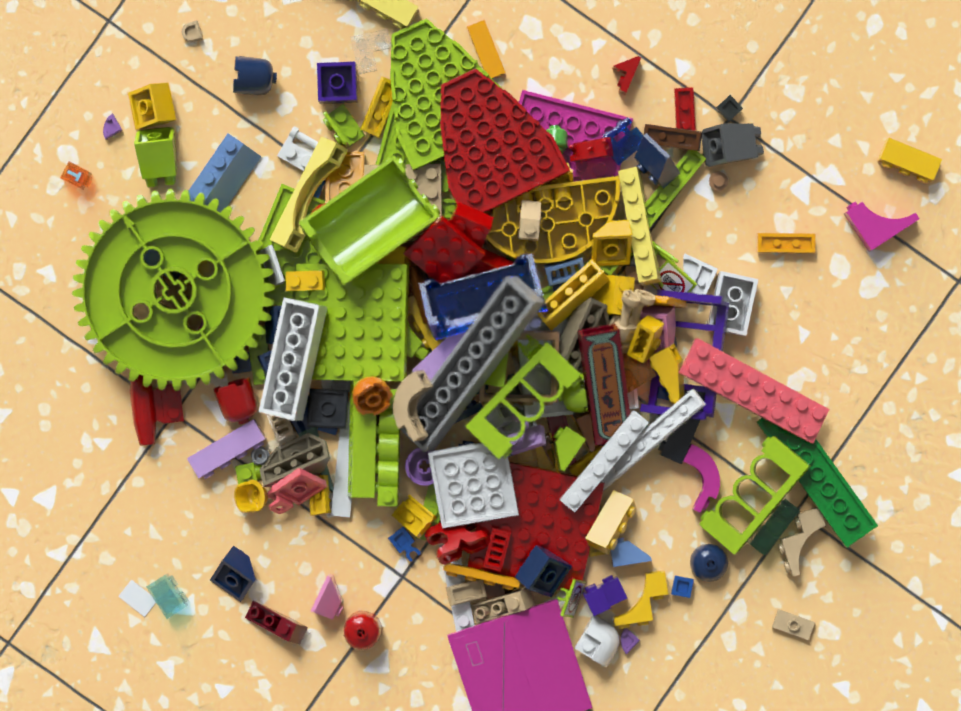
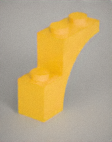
M664 570L645 573V585L640 599L629 611L613 617L614 626H618L619 629L628 628L632 623L642 626L649 624V621L653 620L649 597H653V600L663 599L664 595L668 594Z

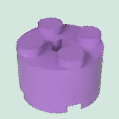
M417 448L406 459L405 470L407 476L418 485H431L434 483L431 466L427 468V471L419 467L424 460L427 464H430L428 456L430 451L423 452L420 448Z

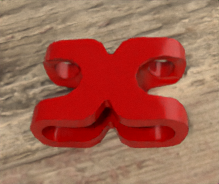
M477 522L442 528V524L438 523L428 528L425 532V538L429 544H445L437 550V559L443 565L459 560L462 557V551L473 554L486 548L490 542V538L485 531L470 532L476 528Z

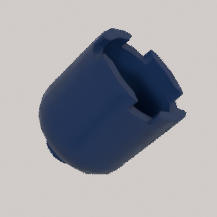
M235 56L234 70L238 71L237 79H233V93L244 95H265L269 93L272 84H276L277 72H273L271 62L262 58Z

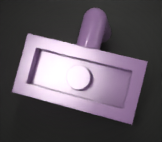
M513 413L511 419L521 424L519 418ZM525 421L526 428L522 437L515 441H510L513 444L511 454L515 455L546 445L544 426L537 425L529 428V422ZM519 432L509 434L507 437H515Z

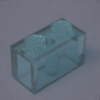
M168 573L146 586L166 619L188 606L187 601H189L183 591L180 592L177 588L178 582L173 575L170 576Z

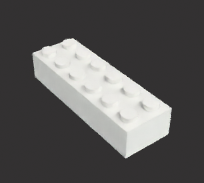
M283 298L259 412L290 420L303 421L327 307Z

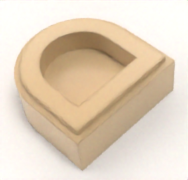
M198 20L186 23L182 27L181 34L186 41L196 42L203 39Z

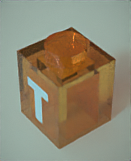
M68 161L60 177L62 180L82 190L85 187L88 188L93 179L91 172Z

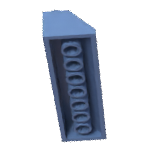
M227 133L189 189L191 201L194 202L197 195L203 193L205 195V205L208 206L216 198L219 200L218 211L221 212L230 204L261 156ZM155 249L148 250L145 254L146 263L151 266L157 265L160 262L159 252ZM171 271L175 279L178 280L182 273Z

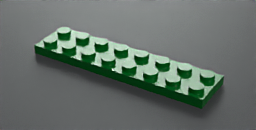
M764 418L756 421L767 438L776 436L811 466L798 482L846 548L878 527L876 521L817 439H815L813 444H810Z

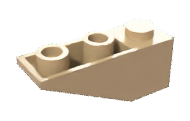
M523 588L473 604L471 608L478 624L527 610L534 606L535 602L531 590Z

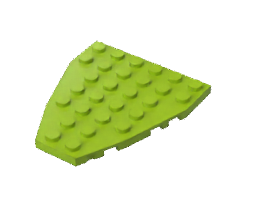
M427 18L391 34L390 80L396 134L413 171L444 157L440 128L441 84L475 68L483 73L485 77L494 81L455 40L453 41L440 28L435 27Z

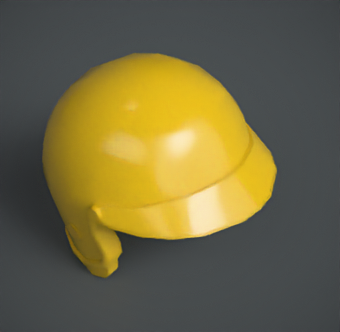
M249 480L236 486L234 499L237 508L241 512L254 513L261 511L268 501V494L265 487L258 481Z

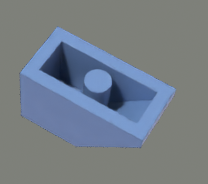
M624 537L618 538L617 546L614 550L610 551L613 567L652 561L648 554L630 541H625Z

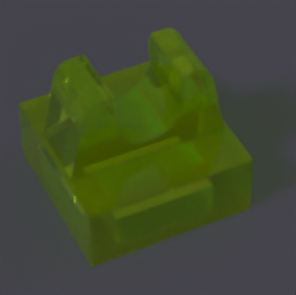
M527 334L526 338L529 340V343L523 345L521 342H518V346L522 354L530 360L543 346L538 340Z

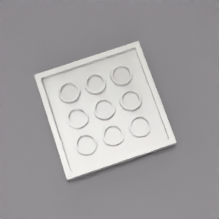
M482 442L428 452L442 528L519 515L508 457L506 459L503 457L498 459Z

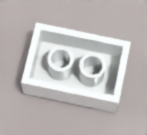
M724 271L718 273L714 295L723 296V301L729 303L726 333L746 336L758 279ZM711 306L708 325H715L718 306Z

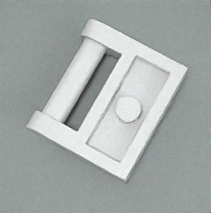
M294 126L277 156L304 171L312 153L294 144L293 140L297 138L314 149L318 142L299 131V128Z

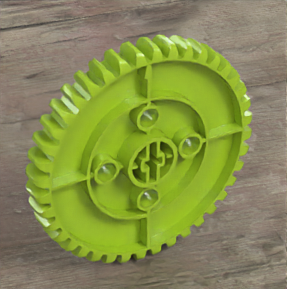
M173 189L167 190L165 200H162L159 192L155 190L151 194V202L149 203L143 195H137V207L134 208L129 201H124V214L114 209L110 210L113 222L110 224L108 221L99 220L98 224L103 231L102 234L90 232L88 235L95 243L94 246L82 245L81 250L88 255V259L76 260V265L84 269V273L73 275L72 278L74 281L82 283V288L72 291L73 296L83 299L82 303L73 307L74 311L85 312L86 317L78 321V325L90 326L91 330L86 333L84 338L85 340L95 338L98 340V343L93 348V352L99 353L103 350L107 352L103 360L105 365L116 360L118 362L115 370L117 374L122 373L128 368L130 370L129 381L131 382L135 381L139 375H143L144 387L150 386L153 380L157 379L159 390H164L168 381H172L174 390L179 391L183 380L187 381L190 389H195L197 378L200 377L205 385H210V373L214 372L218 378L223 379L225 377L224 365L231 370H237L238 365L235 357L238 356L243 360H248L249 354L244 347L246 345L251 348L259 346L257 340L252 335L254 333L265 335L266 329L258 323L260 320L269 321L272 317L268 312L263 311V306L274 305L275 301L265 297V292L274 290L275 285L265 282L264 278L272 275L274 271L273 269L262 268L261 264L266 262L270 256L268 254H257L256 251L263 245V241L251 242L249 240L255 229L250 227L242 231L240 227L245 218L239 216L233 221L229 219L232 214V207L227 206L219 212V200L216 198L206 206L203 193H199L195 201L192 202L189 190L182 192L180 200L176 199ZM150 249H155L160 254V262L155 266L148 265L145 261V254ZM208 260L214 264L215 271L212 276L204 277L200 274L199 265L202 261ZM171 271H178L188 279L184 282L180 279L176 280ZM165 273L174 286L177 284L181 286L182 289L178 292L186 303L184 307H182L175 295H168L167 291L170 287L163 278ZM158 280L164 287L161 290L163 296L159 298L156 294ZM191 282L192 285V296L190 300L184 293V291L187 290L185 284ZM164 298L167 301L172 300L178 309L164 306L160 301ZM138 303H144L148 306L149 315L146 319H139L135 316L134 308ZM193 314L200 315L204 321L202 329L192 330L188 326V318Z

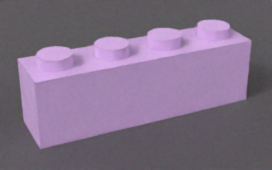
M469 318L423 359L412 372L424 370L431 381L473 322Z
M253 419L188 457L187 460L198 478L204 477V479H207L215 474L213 470L218 467L222 470L231 465L230 460L235 457L239 460L248 454L246 451L252 447L256 450L263 446V441L266 440V437L256 420Z

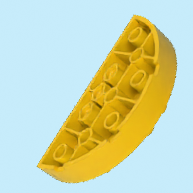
M606 177L535 188L485 213L494 217L486 240L501 253L526 263L550 264L571 259L589 249L593 243V234L609 221H612L619 200L620 177ZM522 200L541 202L538 241L519 239Z

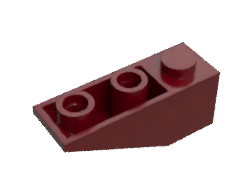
M252 601L245 616L246 619L295 644L301 643L308 629L302 623L256 601Z

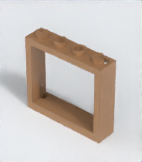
M524 330L517 339L552 340V347L559 353L558 331ZM552 373L550 394H540L545 398H551L558 393V380ZM483 384L479 390V401L487 404L497 393H485V384ZM508 394L505 397L511 405H514V402H522V405H533V402H540L534 394ZM558 399L552 402L544 401L545 406L553 405V402L557 403Z

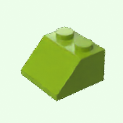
M567 426L559 427L553 436L555 438L553 443L558 469L561 471H565L586 440Z

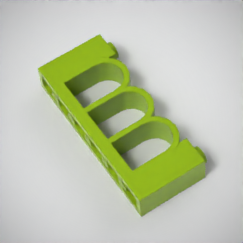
M546 342L465 427L498 459L501 457L506 459L513 451L511 449L513 444L510 441H515L524 434L526 428L525 421L531 422L540 418L545 408L544 401L552 402L557 400L563 393L564 386L567 389L570 386L574 388L581 381L579 379L581 374ZM539 362L559 381V391L551 398L541 396L524 380L526 375ZM520 382L540 401V411L534 417H524L505 399ZM500 402L507 406L521 422V430L515 437L504 436L486 419Z
M390 389L392 393L389 401L390 406L380 413L378 506L399 505L400 429L397 427L393 413V402L397 389Z
M776 436L768 437L762 443L763 449L761 451L764 454L753 459L750 465L751 475L741 476L735 481L732 490L733 495L723 497L718 501L715 510L713 509L710 512L706 510L700 517L702 521L699 525L734 555L741 550L811 467ZM768 458L790 475L777 492L757 475L756 466L762 459ZM746 479H752L773 496L760 513L743 500L739 494V486ZM727 500L737 501L755 516V519L743 533L737 530L722 515V506Z

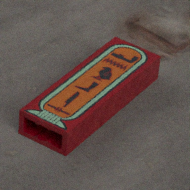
M616 324L577 330L587 407L591 414L595 445L604 446L630 415L620 329Z

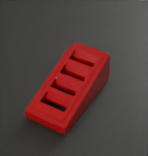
M492 527L483 567L502 571L511 536L510 531ZM497 535L505 537L506 539L504 541L494 538V536ZM496 543L504 546L503 548L492 546V544ZM491 551H495V552H499V553H502V554H501V556H499V555L491 554L490 552H491ZM489 558H490V559L498 560V561H500V562H499V564H498V563H494V562H491V561H488V560H489Z

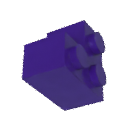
M607 576L602 579L603 583L597 586L593 583L585 587L586 591L583 592V595L593 616L611 609V606L627 599V595L617 576Z

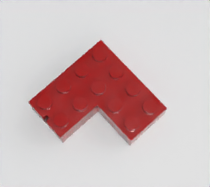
M458 202L449 222L479 247H482L491 229L494 217ZM483 249L486 252L485 256L453 285L490 300L506 277L511 276L514 262Z

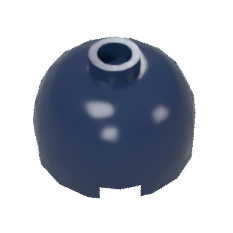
M700 545L691 554V571L700 580L706 582L717 581L726 573L728 558L723 549L717 545Z

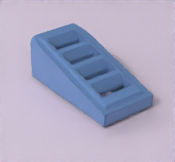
M576 258L544 265L549 286L568 281L576 274L574 265L578 264L579 270L584 267L583 259ZM568 266H570L572 274L569 275L567 271ZM563 268L564 276L560 275L559 269ZM553 270H555L557 277H553Z

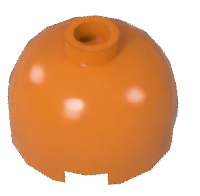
M374 376L365 377L355 385L352 399L357 411L362 415H365V413L378 415L390 406L389 401L392 393L387 383L381 378Z

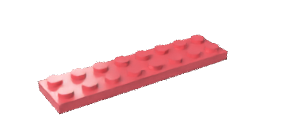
M695 338L679 371V374L810 444L814 443L830 410L698 338Z

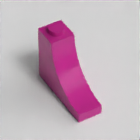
M856 201L847 206L848 211L843 213L868 251H872L920 219L916 213L898 219L885 218L872 212L863 202L857 204Z

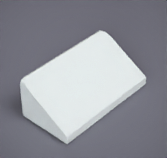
M272 245L260 250V255L268 254L270 256L264 262V268L273 269L274 273L268 279L270 283L277 286L283 284L285 280L274 247Z

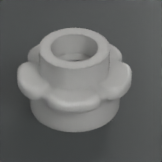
M262 446L251 452L252 462L256 465H264L270 456L269 451L265 450Z

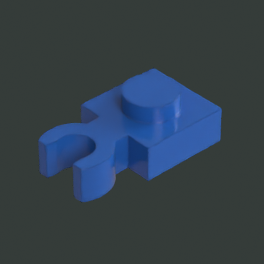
M404 526L388 538L399 553L404 550L406 551V557L410 562L413 561L410 557V552L415 551L418 555L421 554L418 548L412 547L411 544L415 540Z

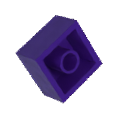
M355 61L317 63L319 104L358 103L357 66Z

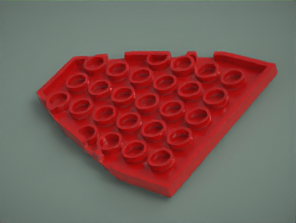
M475 68L441 84L440 128L448 187L456 204L460 202L486 213L570 172L554 137L509 92L497 86L494 81L485 77L479 70Z

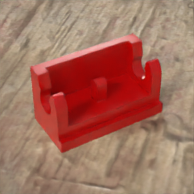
M611 137L569 145V148L573 151V155L570 156L571 162H583L613 156Z

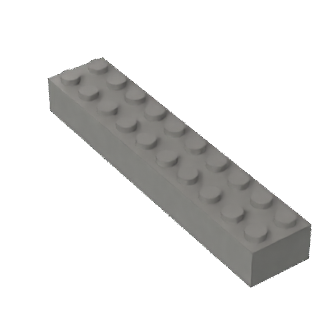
M506 277L431 379L433 387L420 397L417 404V414L428 437L421 441H414V443L423 452L436 449L545 301L519 277ZM400 428V430H401L408 438H410V437L408 436V434H407V429H406V428Z

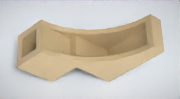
M817 507L796 513L797 518L794 519L797 530L800 529L801 532L780 538L778 548L781 555H785L786 562H784V567L791 576L800 575L799 556L807 538L816 530L826 526L823 515Z

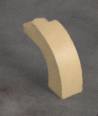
M424 370L412 372L401 382L393 402V413L398 429L406 428L407 434L413 442L421 441L428 437L417 414V404L420 397L433 387Z

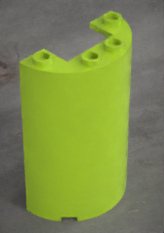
M395 156L389 158L299 222L300 227L305 235H308L310 243L334 276L337 279L340 278L342 285H346L440 217V210L435 204L431 205L424 194L420 195L417 191L419 187L413 179L409 180L406 176V165L401 159L397 160Z

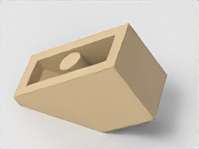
M522 200L519 239L538 241L541 202Z

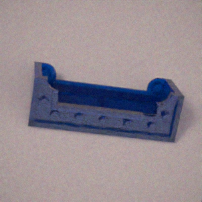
M521 254L515 260V264L440 284L434 279H428L424 283H420L419 286L426 317L434 339L438 340L467 332L506 277H519L545 301L533 254ZM546 301L537 313L548 310Z

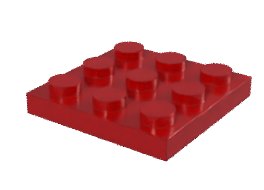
M441 216L409 245L403 254L448 290L480 261L486 252L446 218Z

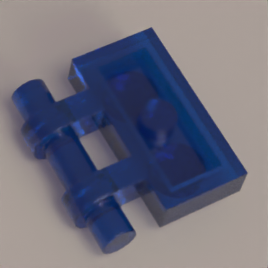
M626 117L623 121H618L616 123L617 126L609 132L606 131L602 137H611L613 150L611 158L618 166L638 150L644 136L637 127L631 131L627 128L632 123L629 117ZM622 131L625 136L616 142L614 137Z

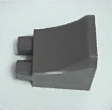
M753 123L719 124L702 131L703 154L706 158L705 164L708 167L745 161L764 154L763 146L761 144L756 145L755 139L761 136V128L754 126Z

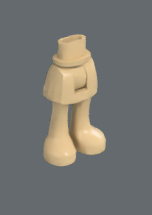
M636 289L634 292L631 290L623 292L621 319L614 322L620 329L623 354L628 353L635 330L640 322L644 305L651 306L655 302L656 297L650 292Z

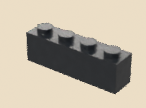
M684 390L685 395L690 392V390ZM696 391L704 402L706 392ZM690 418L669 435L666 440L660 443L658 450L661 452L659 455L682 464L701 419Z

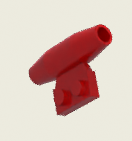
M139 375L135 381L130 382L133 424L139 445L155 444L156 421L164 424L184 421L181 391H175L172 384H168L164 390H159L158 387L153 390L151 384L148 387H144L143 375Z

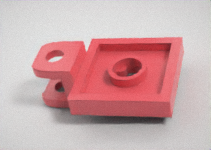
M298 468L273 485L272 489L268 491V498L275 500L269 505L270 510L277 514H283L293 508V503L297 505L302 504L326 488V480Z

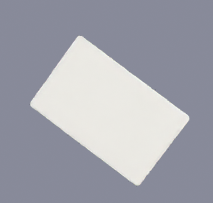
M133 580L128 583L119 595L123 601L144 617L157 602L156 598Z

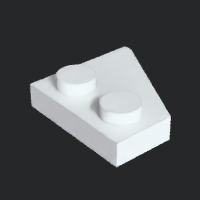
M684 253L683 271L697 283L690 293L706 295L718 269Z

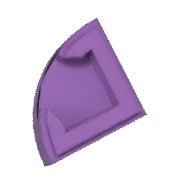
M113 113L107 117L103 127V135L106 140L123 131Z
M624 628L621 633L620 642L622 649L628 654L640 640L628 628Z

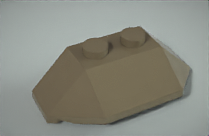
M593 298L587 299L571 313L559 340V354L578 372L583 369L577 330L609 325L607 305Z
M307 433L276 447L265 465H262L260 468L263 487H272L298 468L313 475L323 472L330 460L327 441Z

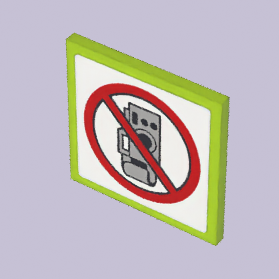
M670 259L659 268L661 281L664 286L660 287L658 283L650 284L656 290L690 293L697 285L693 279Z
M573 579L569 590L565 588L560 589L566 592L565 598L557 597L560 601H565L560 616L574 618L586 581Z

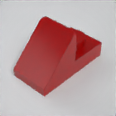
M636 56L612 67L613 70L625 74V77L621 75L617 84L620 87L619 93L626 95L641 57Z

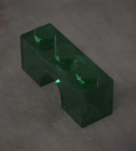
M784 498L747 543L765 556L800 510Z

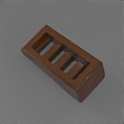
M589 410L588 412L573 413L581 435L586 439V446L591 452L595 451L592 419Z

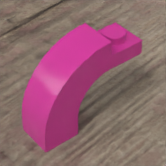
M690 444L683 462L696 468L702 477V489L692 508L701 513L709 505V496L714 499L717 498L720 488V476L718 468L709 454L701 448Z

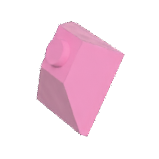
M332 574L327 576L311 609L312 612L333 619L334 616L339 617L343 606L340 605L342 599Z

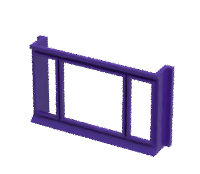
M657 290L656 296L673 297L690 304L718 306L715 325L676 321V327L714 331L712 346L723 352L729 303L723 301V296ZM652 371L648 405L641 404L640 412L663 415L671 407L656 406L659 387H663L657 371ZM684 384V390L691 391L694 389L698 392H706L704 401L706 405L703 411H698L691 418L706 420V417L714 418L717 393L704 386Z

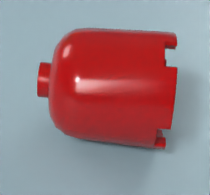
M250 377L228 382V385L224 387L217 386L213 388L225 420L238 422L241 425L250 421L249 418L257 412L258 406Z
M368 611L353 613L347 618L344 625L346 642L357 650H367L373 647L379 641L382 634V625L379 618L374 613Z

